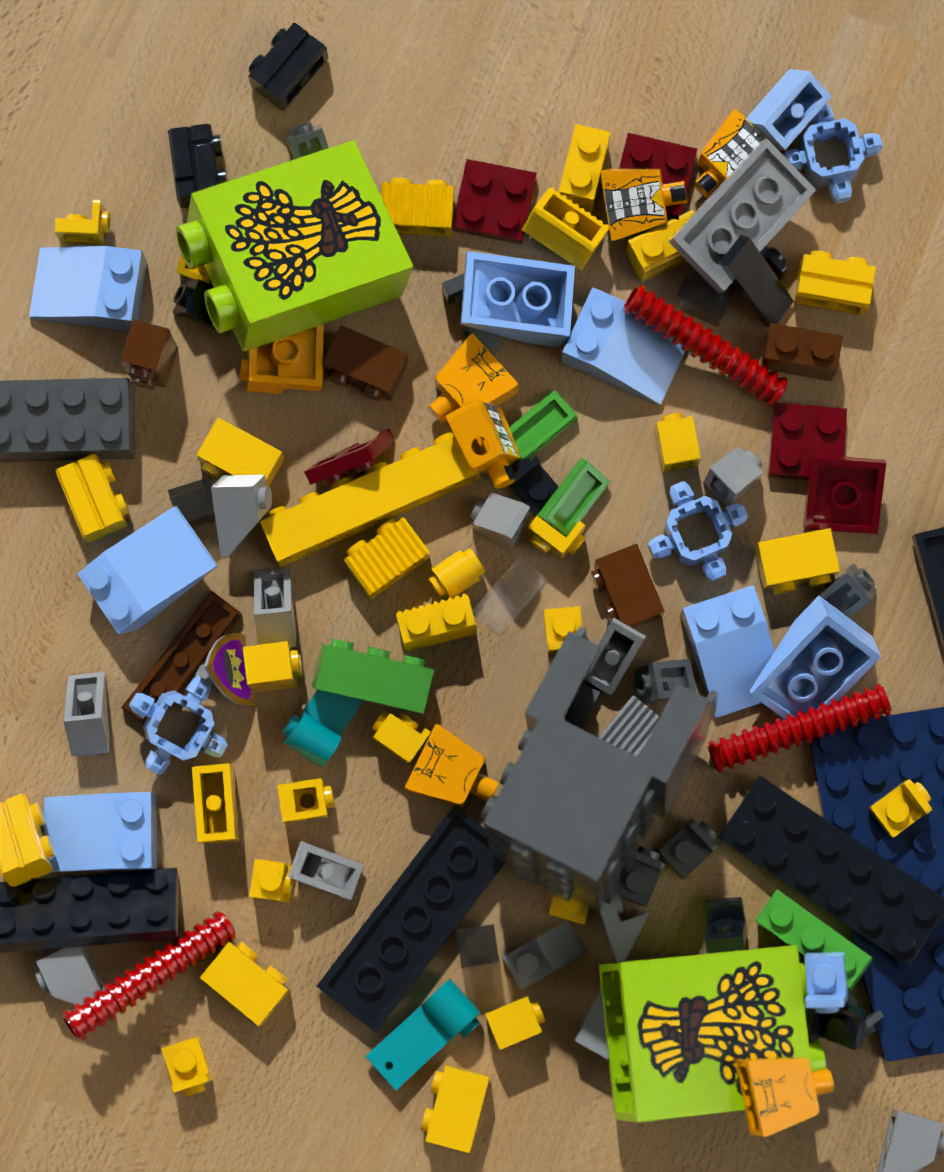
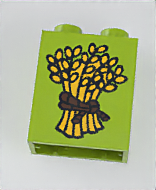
M355 140L191 193L187 223L176 227L177 242L187 266L193 269L204 265L214 288L204 292L206 308L213 326L218 333L233 329L243 352L402 297L414 267Z
M797 945L599 965L615 1120L646 1122L745 1110L735 1060L807 1058L810 1063L811 1072L826 1069L825 1054L821 1042L817 1039L812 1044H809L805 1015V998L807 996L805 960H799Z

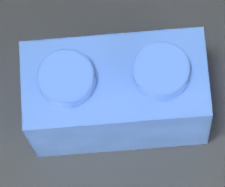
M789 69L746 119L777 149L786 150L832 96L810 71Z

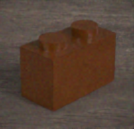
M133 319L121 363L129 377L134 380L133 383L135 385L154 390L155 385L166 388L177 351V345L169 328Z
M770 323L765 335L760 366L763 364L767 365L770 371L832 381L838 369L843 336Z
M340 325L323 362L325 373L329 374L327 378L335 384L347 387L350 383L361 388V393L370 399L381 401L382 398L391 401L409 362L408 353Z
M638 544L595 560L594 567L596 570L591 571V576L597 591H605L609 604L604 607L610 623L615 618L627 626L635 628L663 617L665 613Z

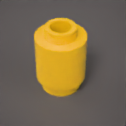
M468 548L464 552L458 550L432 567L430 570L433 576L428 580L439 597L446 594L448 598H454L480 581L479 576L485 573V569L475 553Z

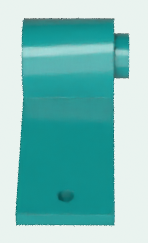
M316 690L299 717L292 715L282 730V734L286 736L284 744L322 768L334 754L341 741L340 735L364 700Z
M450 978L365 1057L396 1091L458 1033L465 1038L480 1024L476 1016L481 1012Z

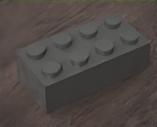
M129 378L0 381V462L80 460L92 454H97L101 460L135 459V387Z

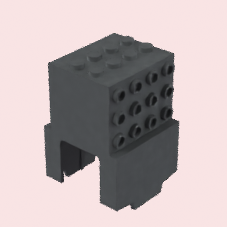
M580 626L575 634L569 631L531 700L525 712L527 730L518 746V749L522 752L515 764L509 762L500 779V784L504 786L497 799L492 796L490 797L483 809L481 818L485 819L483 824L493 858L517 869L515 874L531 884H535L539 880L550 886L549 892L565 901H569L572 897L600 912L604 903L611 905L620 888V884H618L619 874L622 869L628 872L638 852L635 850L637 847L636 841L639 836L646 838L655 819L652 817L653 814L663 819L666 818L706 740L709 724L716 712L718 692L711 690L706 698L677 684L642 752L635 756L582 730L602 690L584 680L600 650V646L590 642L587 638L586 629Z

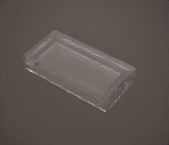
M519 557L472 610L473 615L500 637L548 580L523 558Z

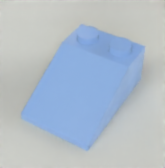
M110 246L40 248L29 318L130 331L133 319L139 321L148 263L142 250Z
M467 251L461 324L523 343L561 347L570 337L575 266Z
M592 287L562 352L561 363L661 406L685 351L681 350L680 344L673 345L671 338H662L660 331L658 333L653 332L651 325L645 327L643 320L636 321L633 319L634 314H625V301Z
M174 506L104 551L77 574L116 632L122 634L138 631L217 568L218 565L179 508Z
M754 585L684 607L679 615L707 696L711 690L718 692L717 707L714 714L715 719L762 704V702L750 694V689L773 655L774 648Z
M818 596L792 623L750 689V694L783 719H786V715L789 714L794 717L798 715L797 711L802 710L803 713L809 712V707L813 706L815 710L820 708L819 704L825 703V706L830 705L833 699H836L838 702L881 658V654L872 635L821 596Z
M131 792L44 797V817L46 821L44 824V836H49L55 850V856L50 858L53 868L52 872L157 869V795L154 793Z

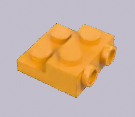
M324 324L248 350L247 359H241L239 373V380L246 381V391L283 394L284 389L320 392L323 374Z

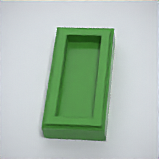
M556 390L552 391L509 427L520 454L518 461L524 458L527 460L532 458L578 420L576 413Z
M580 458L537 516L567 537L576 524L582 521L610 484V481L589 461Z

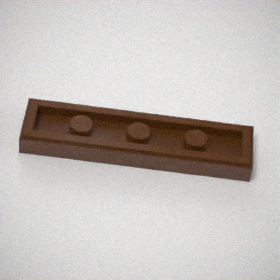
M211 591L121 708L144 725L148 717L145 716L143 719L129 707L136 693L146 694L154 698V703L156 704L162 693L175 690L181 694L196 675L199 667L206 662L208 652L215 641L230 631L242 613Z

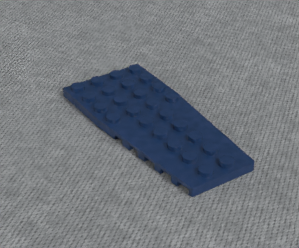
M944 707L894 714L887 717L881 716L878 720L870 718L867 724H863L861 721L857 723L855 728L849 725L846 726V731L841 732L840 729L834 730V735L830 736L828 732L823 734L824 738L819 739L818 736L813 737V741L809 743L822 817L944 897ZM910 779L914 784L919 782L930 795L931 801L928 803L933 810L890 839L868 808L904 781ZM944 916L909 967L851 928L853 944L872 957V963L863 974V984L865 992L869 997L872 1013L881 1010L884 1016L874 1024L881 1043L883 1059L885 1061H894L944 1053Z

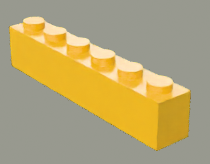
M450 432L434 439V445L424 450L415 447L403 452L399 456L401 460L387 465L386 462L375 464L366 470L367 475L353 480L352 476L343 478L332 485L333 489L321 495L319 491L309 493L299 499L300 504L287 510L285 506L277 507L265 514L266 519L259 522L279 566L282 567L480 480V472L472 470L456 437Z

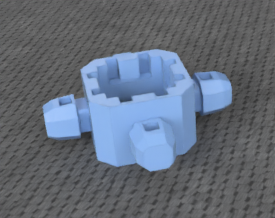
M826 103L811 120L812 125L809 126L803 135L799 150L797 148L786 151L783 155L799 172L804 168L806 180L817 188L829 186L828 190L831 199L838 204L850 200L852 194L851 181L858 173L864 157L868 158L881 152L882 141L880 135L875 133L862 134L859 138L856 125L846 118L834 120L832 109ZM834 136L836 140L842 139L843 144L847 146L846 150L850 160L849 165L836 166L830 170H827L826 167L820 168L819 162L816 163V156L812 146L814 141L830 140Z
M683 481L671 486L670 497L673 506L677 505L678 507L671 510L664 530L667 536L661 534L648 543L647 546L652 558L662 559L671 556V551L674 550L680 563L691 567L703 562L704 565L701 568L711 582L726 575V566L723 558H719L718 555L725 552L731 539L732 532L729 527L731 526L734 529L744 524L748 519V514L743 504L727 506L724 508V512H722L718 501L707 496L693 501L694 493L686 482ZM706 511L707 516L711 517L719 535L718 542L698 551L690 552L688 547H685L676 527L679 520L695 513Z
M196 676L187 686L186 690H188L186 696L175 690L162 693L156 704L154 703L155 699L146 694L136 693L129 707L143 719L145 716L148 717L143 725L146 739L157 746L154 751L150 750L145 762L146 768L160 775L165 772L171 763V760H169L171 754L181 760H187L196 757L201 747H203L202 751L213 757H221L228 744L225 739L215 732L209 734L214 726L213 716L210 710L200 705L203 699L207 700L211 692L212 684ZM173 702L201 716L198 721L200 722L199 726L184 748L156 734L158 724Z

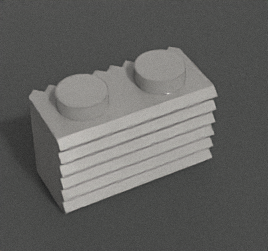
M632 696L598 738L636 756L642 752L660 716L635 696Z

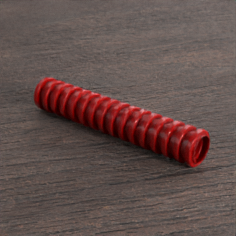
M637 286L632 291L624 305L625 314H634L633 319L636 321L643 320L645 327L651 325L653 332L658 333L660 331L662 338H671L673 345L680 344L681 350L685 352L687 350L690 351V356L694 358L699 356L701 363L705 364L708 362L710 369H719L718 374L721 376L728 375V380L731 382L736 380L738 387H747L746 392L749 394L756 393V398L758 400L765 399L766 405H774L782 397L787 388V378H778L776 371L769 372L767 365L763 364L760 366L759 360L755 358L749 359L750 354L747 352L741 354L740 348L737 346L732 348L730 341H721L722 336L719 334L712 335L710 328L704 330L702 323H694L691 316L684 317V312L680 309L675 311L673 304H664L665 299L662 297L655 298L653 291L647 293L645 286Z
M877 684L874 690L870 691L868 687L864 689L865 693L853 692V697L848 698L845 695L838 702L836 699H833L830 705L825 706V703H821L818 709L814 710L812 706L808 708L809 712L797 711V716L792 717L789 714L782 721L780 718H777L774 724L770 725L769 722H765L762 728H758L756 725L753 726V731L747 732L744 729L741 731L742 734L738 736L732 733L730 734L731 738L725 739V737H721L718 743H714L713 740L709 741V746L707 747L714 768L721 773L724 772L723 768L729 766V769L735 768L734 764L740 762L742 766L746 764L745 760L751 759L754 762L757 761V756L762 755L763 758H766L769 752L773 751L774 754H778L779 749L785 748L786 751L790 750V745L796 744L798 747L805 740L810 743L813 741V737L818 736L819 739H822L825 733L829 732L831 736L835 734L834 730L840 729L843 732L846 731V726L851 725L852 728H855L858 722L862 721L863 724H867L870 718L874 717V720L880 719L879 715L885 714L886 717L890 716L892 709L886 691L881 684Z
M214 912L212 919L209 917L205 918L203 925L196 924L193 926L194 931L187 930L183 933L184 937L182 939L178 937V939L173 940V945L169 943L164 945V951L157 950L154 952L153 958L146 957L143 965L137 963L134 965L132 972L127 970L124 972L123 978L116 977L114 984H105L102 992L96 990L93 998L89 996L84 998V1004L80 1005L77 1003L73 1006V1011L66 1010L63 1012V1020L76 1039L83 1041L86 1039V1033H95V1027L98 1025L101 1028L104 1027L107 1019L113 1021L117 1018L116 1013H125L128 1005L134 1007L137 1005V999L143 1001L147 998L146 993H155L158 985L164 987L167 985V979L173 981L177 978L176 973H185L187 971L186 967H194L197 959L203 961L206 959V953L213 954L216 952L215 947L222 948L226 945V940L233 941L235 939V930L228 918L222 912Z

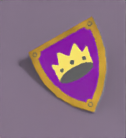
M233 633L223 635L215 641L209 650L206 662L199 667L196 676L213 683L223 696L232 703L244 707H255L254 692L247 685L243 654V647H247L245 634Z

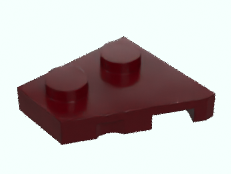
M388 428L379 432L370 441L362 444L358 442L317 461L304 471L309 484L312 485L323 480L325 485H329L345 477L344 471L354 468L356 473H359L376 464L375 458L395 442L394 437Z

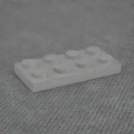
M765 138L668 242L718 293L724 292L732 281L719 263L738 237L743 235L750 238L759 252H761L813 195L816 189Z

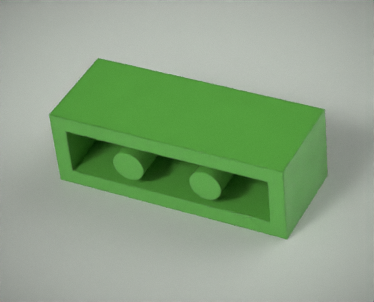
M332 638L331 645L321 643L311 685L314 689L424 714L434 673L433 669L425 667V659L404 655L403 661L389 658L390 651L368 646L367 653L353 650L354 643Z
M778 889L755 919L757 925L786 946L797 945L798 955L803 958L806 953L845 952L849 992L852 991L872 963L871 956Z

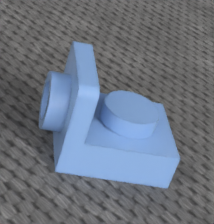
M845 952L806 953L804 956L807 984L805 1008H815L817 1013L824 1014L838 1012L839 1007H844L848 1000Z

